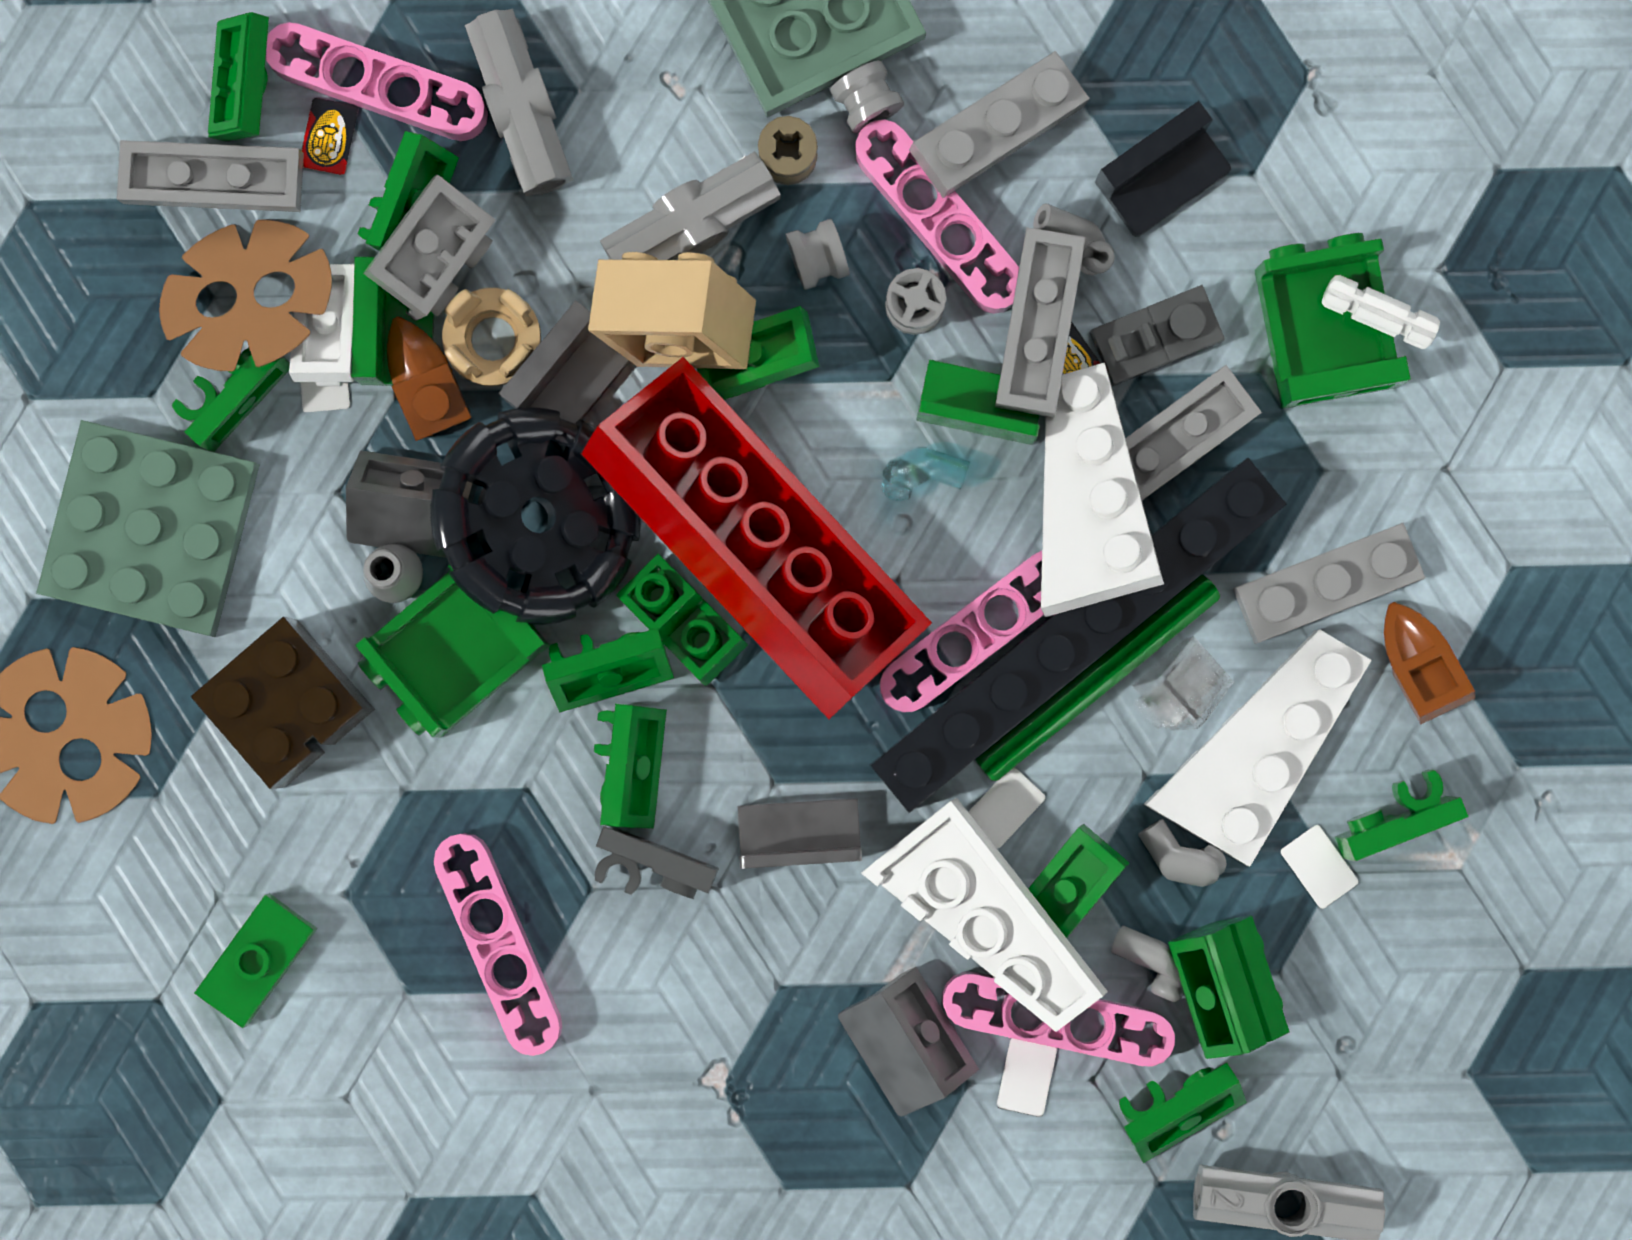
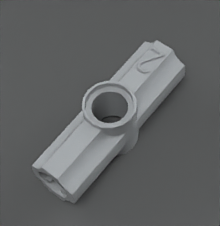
M496 9L477 16L475 20L466 24L465 27L486 86L482 87L490 114L499 137L505 138L519 185L526 197L543 195L560 189L563 185L573 181V177L552 121L556 119V115L539 68L534 69L528 53L529 48L519 20L516 18L513 9Z
M754 151L702 182L691 180L672 189L654 203L652 211L601 239L600 243L609 260H621L622 254L627 252L649 254L658 260H676L679 254L687 252L701 254L725 238L729 228L780 200L781 195L764 162Z
M1199 1164L1193 1192V1217L1196 1220L1277 1230L1280 1234L1289 1237L1308 1234L1346 1240H1379L1380 1234L1383 1232L1386 1210L1384 1206V1191L1380 1188L1299 1178L1297 1175L1289 1172L1268 1174ZM1287 1190L1300 1191L1302 1203L1296 1214L1286 1218L1276 1216L1274 1205L1279 1195Z

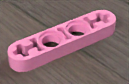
M288 22L280 24L273 28L267 36L266 61L279 77L288 82L452 140L466 141L473 139L483 131L487 124L488 111L486 104L477 89L466 82L298 23ZM296 39L300 40V46L308 55L321 59L319 77H313L317 69L309 61L294 58L290 66H286V60L279 52L282 46L292 47ZM322 48H328L322 56ZM347 57L357 58L362 61L365 68L364 76L358 84L352 87H341L334 83L332 74L337 62ZM401 77H411L418 81L420 85L418 99L412 105L406 107L395 106L390 103L388 98L390 85ZM433 87H439L436 92L439 101L452 106H457L462 98H467L470 110L475 113L472 119L462 117L458 125H452V118L446 110L431 105ZM431 106V116H424Z
M885 119L875 120L865 125L859 132L855 145L856 161L861 170L977 307L982 311L992 314L1004 313L1011 309L1019 266L956 191L942 198L936 189V202L925 210L913 209L907 205L903 198V189L909 182L914 179H924L933 184L909 151L914 141L899 125ZM875 136L881 142H885L889 138L896 142L892 149V155L902 168L908 159H912L916 164L904 170L896 179L894 185H890L886 180L894 174V168L882 156L874 161L868 157L872 148L870 139ZM952 224L965 225L973 232L975 245L970 252L964 255L950 254L941 243L942 232ZM984 249H988L993 255L984 261V266L995 277L1005 273L1010 278L1006 286L1009 296L1004 299L998 293H994L989 297L983 294L982 290L987 281L977 267L974 268L970 276H967L962 268L973 264Z
M1042 551L1032 555L892 662L883 672L879 682L880 694L884 702L893 710L902 713L914 712L924 707L1042 617L1044 614L1041 610V591L1031 598L1040 604V608L1032 613L1025 597L1017 589L1010 586V582L1020 578L1024 589L1038 578L1040 574L1035 566L1042 561ZM996 596L1010 598L1018 608L1017 622L1008 630L994 629L985 619V606L990 599ZM949 632L963 634L971 645L969 659L959 667L945 665L937 655L939 639ZM921 650H925L932 667L946 677L945 681L936 686L932 675H930L916 687L921 695L918 700L912 702L906 696L896 700L890 692L896 685L892 675L900 669L907 676L917 671L923 664L916 660L914 656Z
M463 833L450 836L441 842L435 851L434 866L438 879L507 1040L521 1054L530 1056L543 1054L555 1045L561 1035L562 1020L560 1012L490 849L476 835ZM459 843L464 851L475 850L479 860L471 864V871L476 883L488 876L492 884V888L477 890L463 901L460 899L457 889L468 887L467 879L461 870L451 872L447 861L455 857L453 846ZM480 899H491L498 903L502 909L503 921L495 932L482 933L475 929L471 923V908ZM502 955H516L526 964L527 976L521 986L512 989L505 988L495 979L493 972L494 964ZM533 987L537 989L540 998L528 1001L530 1009L535 1018L546 1016L550 1023V1026L542 1032L544 1041L536 1043L532 1035L522 1038L518 1028L526 1022V1018L521 1005L519 1004L512 1011H509L504 1001L520 998Z
M962 972L954 975L946 983L942 992V1005L947 1016L954 1024L971 1030L1139 1066H1156L1163 1063L1171 1055L1175 1046V1034L1171 1024L1162 1015L1149 1009L1099 999L1088 1008L1100 1012L1104 1020V1029L1096 1040L1082 1042L1075 1039L1072 1035L1070 1022L1057 1032L1044 1022L1033 1029L1017 1027L1011 1018V1009L1017 1000L1009 993H1006L1001 1003V1024L989 1023L994 1015V1011L987 1008L974 1007L971 1016L961 1015L962 1009L960 1004L952 1001L954 993L965 992L968 983L977 984L979 996L997 1001L996 989L1001 987L994 982V976L977 972ZM1115 1014H1124L1125 1017L1120 1025L1123 1028L1135 1031H1142L1145 1022H1153V1031L1162 1036L1160 1046L1150 1045L1147 1054H1140L1139 1045L1135 1041L1118 1037L1119 1048L1117 1050L1108 1048L1115 1035Z

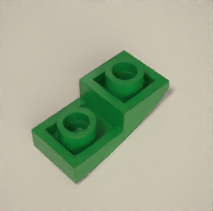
M659 554L616 594L649 630L658 628L663 644L705 687L748 646L742 637Z

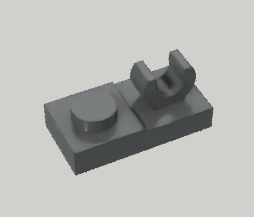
M1203 285L1093 328L1090 331L1102 363L1105 362L1112 387L1218 345L1225 340Z
M603 826L596 847L612 852V854L604 857L598 863L595 869V881L603 883L612 865H623L627 868L630 875L624 892L630 895L641 884L642 870L639 863L652 868V872L663 876L660 884L661 887L694 899L697 890L705 893L710 892L719 870L718 867L613 826Z

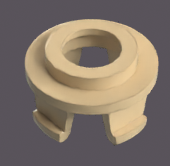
M482 288L472 292L464 289L453 297L444 310L447 314L442 330L444 353L452 367L462 377L475 384L483 386L506 385L541 343V329L534 311L524 299L510 289ZM489 318L503 319L510 324L515 335L514 347L511 352L504 358L494 361L486 360L479 356L473 349L472 344L474 329L480 322Z

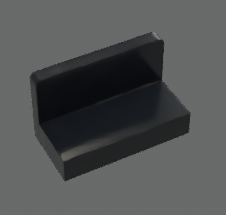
M1199 100L1103 167L1095 180V184L1135 237L1143 235L1224 178L1231 170L1230 164L1206 132L1213 119Z

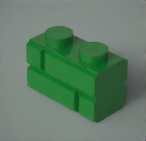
M1249 915L1209 923L1191 931V933L1184 934L1168 942L1206 1059L1250 1053L1266 1045L1267 1042L1274 1041L1290 1033L1283 1012L1282 998L1275 988L1264 953V942L1257 932L1253 916Z

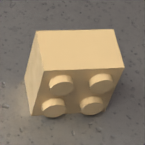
M627 252L622 254L621 260L598 259L588 331L637 367H671L684 357L694 368L747 369L756 299L737 283L736 278L729 276L717 266L715 260L710 256L687 252L679 254L678 260H658L649 254Z

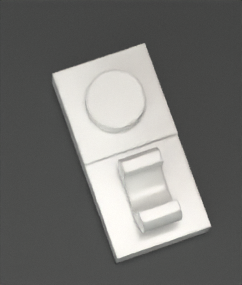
M330 264L332 289L323 315L294 312V318L310 330V335L291 351L289 374L293 382H316L317 386H343V382H354V379L351 377L354 264Z

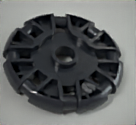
M526 407L499 412L498 420L488 425L478 422L468 429L454 443L440 466L444 474L439 489L432 490L430 504V521L437 551L443 549L453 569L448 574L456 585L475 603L493 614L501 610L518 616L516 622L540 625L561 623L574 619L577 610L587 605L595 608L607 599L619 586L632 564V561L627 557L632 541H639L641 518L581 454L595 431L594 427L579 419L576 423H572L560 418L559 411L547 408ZM550 440L565 445L562 457L545 456ZM508 443L515 459L501 465L497 457V447ZM597 473L607 494L593 500L584 479ZM467 481L483 487L478 505L467 501L462 496ZM528 500H535L541 503L548 513V524L542 533L530 531L522 521L521 511ZM598 531L609 534L604 552L589 547L596 539ZM475 532L481 547L486 553L476 559L465 540L466 537ZM568 568L576 584L565 589L559 584L555 573ZM509 569L525 575L521 592L507 587L508 582L506 579Z

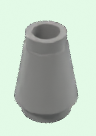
M390 543L376 548L367 557L364 563L363 576L366 587L373 596L384 602L397 603L407 600L419 589L423 578V567L419 557L412 549L402 544ZM385 559H388L394 564V572L389 579L381 581L379 577L382 571L379 566Z

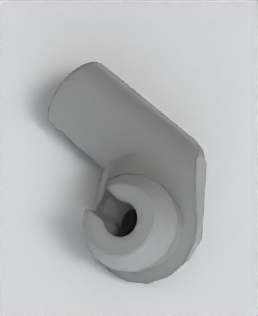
M1047 203L1038 209L1033 222L1034 229L1086 237L1081 272L1086 275H1096L1104 273L1111 268L1115 258L1114 250L1105 241L1102 232L1094 222Z
M1163 819L1151 824L1138 833L1139 838L1162 875L1168 880L1204 887L1218 881L1219 875L1226 869V858L1220 849L1212 845H1208L1200 850L1180 847Z
M1121 926L1112 945V954L1157 972V976L1151 984L1152 993L1172 1002L1179 1001L1183 996V988L1169 946L1153 937L1126 926Z

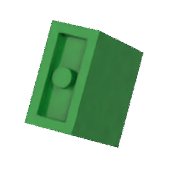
M1351 233L1329 239L1327 241L1328 248L1306 252L1303 243L1281 246L1270 250V259L1264 260L1254 270L1281 409L1395 389L1411 380L1407 357L1397 358L1394 337L1351 319V312L1346 311L1342 315L1324 307L1322 304L1326 287L1336 275H1342L1358 282L1357 288L1360 290H1365L1366 287L1385 294L1378 260L1379 255L1384 251L1382 239L1365 241L1363 233Z
M447 573L373 636L362 638L355 646L364 656L358 662V665L369 680L380 690L389 685L403 702L396 710L405 723L418 736L427 731L432 737L441 738L546 650L550 644L533 624L516 622L518 616L501 610L493 614L479 606L456 585Z

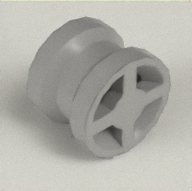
M877 60L860 66L843 76L830 88L835 101L845 105L849 113L847 123L853 133H859L865 125L875 120H887L904 106V101L899 92L890 90L885 81L887 70L882 61Z
M831 218L819 222L816 230L802 233L799 230L785 233L789 250L804 290L816 287L819 279L830 275L837 279L850 275L844 250Z
M914 268L896 275L888 288L885 302L888 319L895 328L903 333L911 335L925 334L935 328L942 318L946 303L945 287L940 279L928 270Z

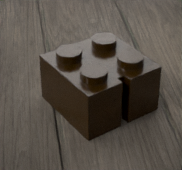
M284 616L190 696L269 789L285 788L325 753L318 744H306L313 737L321 745H335L375 710L303 625L296 619Z

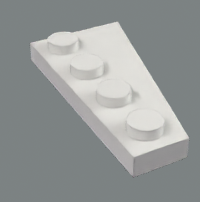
M1105 362L1063 374L1055 417L1046 416L1041 610L1045 617L1164 584Z
M1320 629L1315 630L1262 684V687L1241 708H1238L1222 724V727L1199 750H1196L1144 805L1210 845L1217 847L1245 866L1250 867L1372 660Z
M958 798L947 803L861 873L877 887L882 885L903 902L901 906L920 922L925 920L951 941L949 945L967 960L972 958L993 975L996 984L1055 1032L1108 992Z

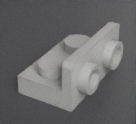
M436 175L431 179L363 274L409 308L406 314L415 321L427 316L430 311L438 316L458 291V287L452 283V280L462 266L465 264L472 269L490 247L493 240L485 234L496 219L442 177Z

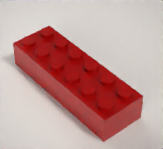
M684 357L596 427L581 453L828 720L932 624L925 614Z

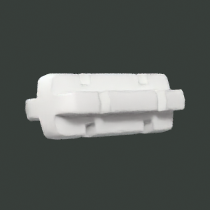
M1336 275L1330 280L1322 299L1324 307L1342 315L1346 311L1351 312V319L1392 337L1401 334L1404 336V342L1420 349H1426L1434 341L1440 326L1438 317L1420 309L1418 312L1413 313L1410 311V305L1369 287H1366L1365 290H1360L1357 288L1358 282L1342 275Z

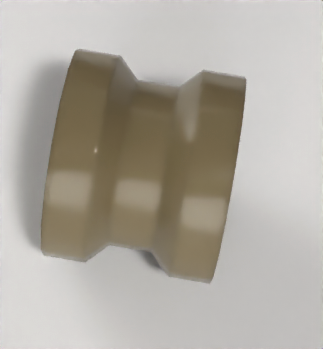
M792 116L777 117L767 123L759 136L758 154L775 183L783 185L798 184L807 179L815 169L818 146L816 135L809 124L800 118ZM780 139H782L783 141H794L795 139L797 140L794 143H783Z

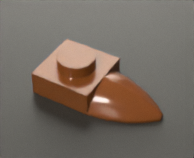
M399 316L393 318L387 342L388 369L393 383L392 389L415 440H421L471 419L472 415L449 362L439 346L425 331L415 324Z
M1396 602L1389 604L1384 624L1386 652L1392 666L1393 676L1420 725L1475 699V690L1449 643L1437 627L1423 615L1409 607Z

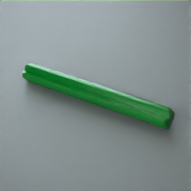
M1203 574L1196 578L975 760L979 768L990 780L997 781L1214 605L1220 599V593L1216 586Z

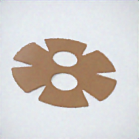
M257 220L255 222L247 249L243 248L234 224L207 235L182 255V259L200 273L202 277L172 274L167 277L164 284L159 311L161 326L166 339L173 340L202 327L181 351V356L195 365L217 371L232 372L236 369L245 340L248 342L257 367L281 358L299 346L310 335V330L289 313L298 312L323 315L327 308L332 289V274L324 250L318 249L289 262L307 241L309 234L294 225L273 220ZM269 273H287L293 278L295 283V289L291 298L277 307L269 308L260 305L254 297V289L258 281ZM214 282H227L231 284L237 292V299L230 311L219 317H206L198 311L196 300L203 288Z
M72 647L69 650L62 681L59 680L51 652L47 648L16 660L0 673V707L12 715V718L0 717V773L19 767L18 772L0 793L1 801L25 817L43 823L54 824L57 821L63 791L66 790L75 820L81 823L107 813L130 794L140 780V775L116 758L114 753L149 755L152 731L149 712L142 694H135L107 704L108 699L126 678L127 674L123 669L95 652ZM44 690L57 693L64 700L67 710L63 724L55 731L48 733L38 732L30 727L24 712L28 699L33 694ZM79 738L93 742L101 754L99 770L93 777L83 781H76L67 777L61 770L59 763L62 748L68 742Z

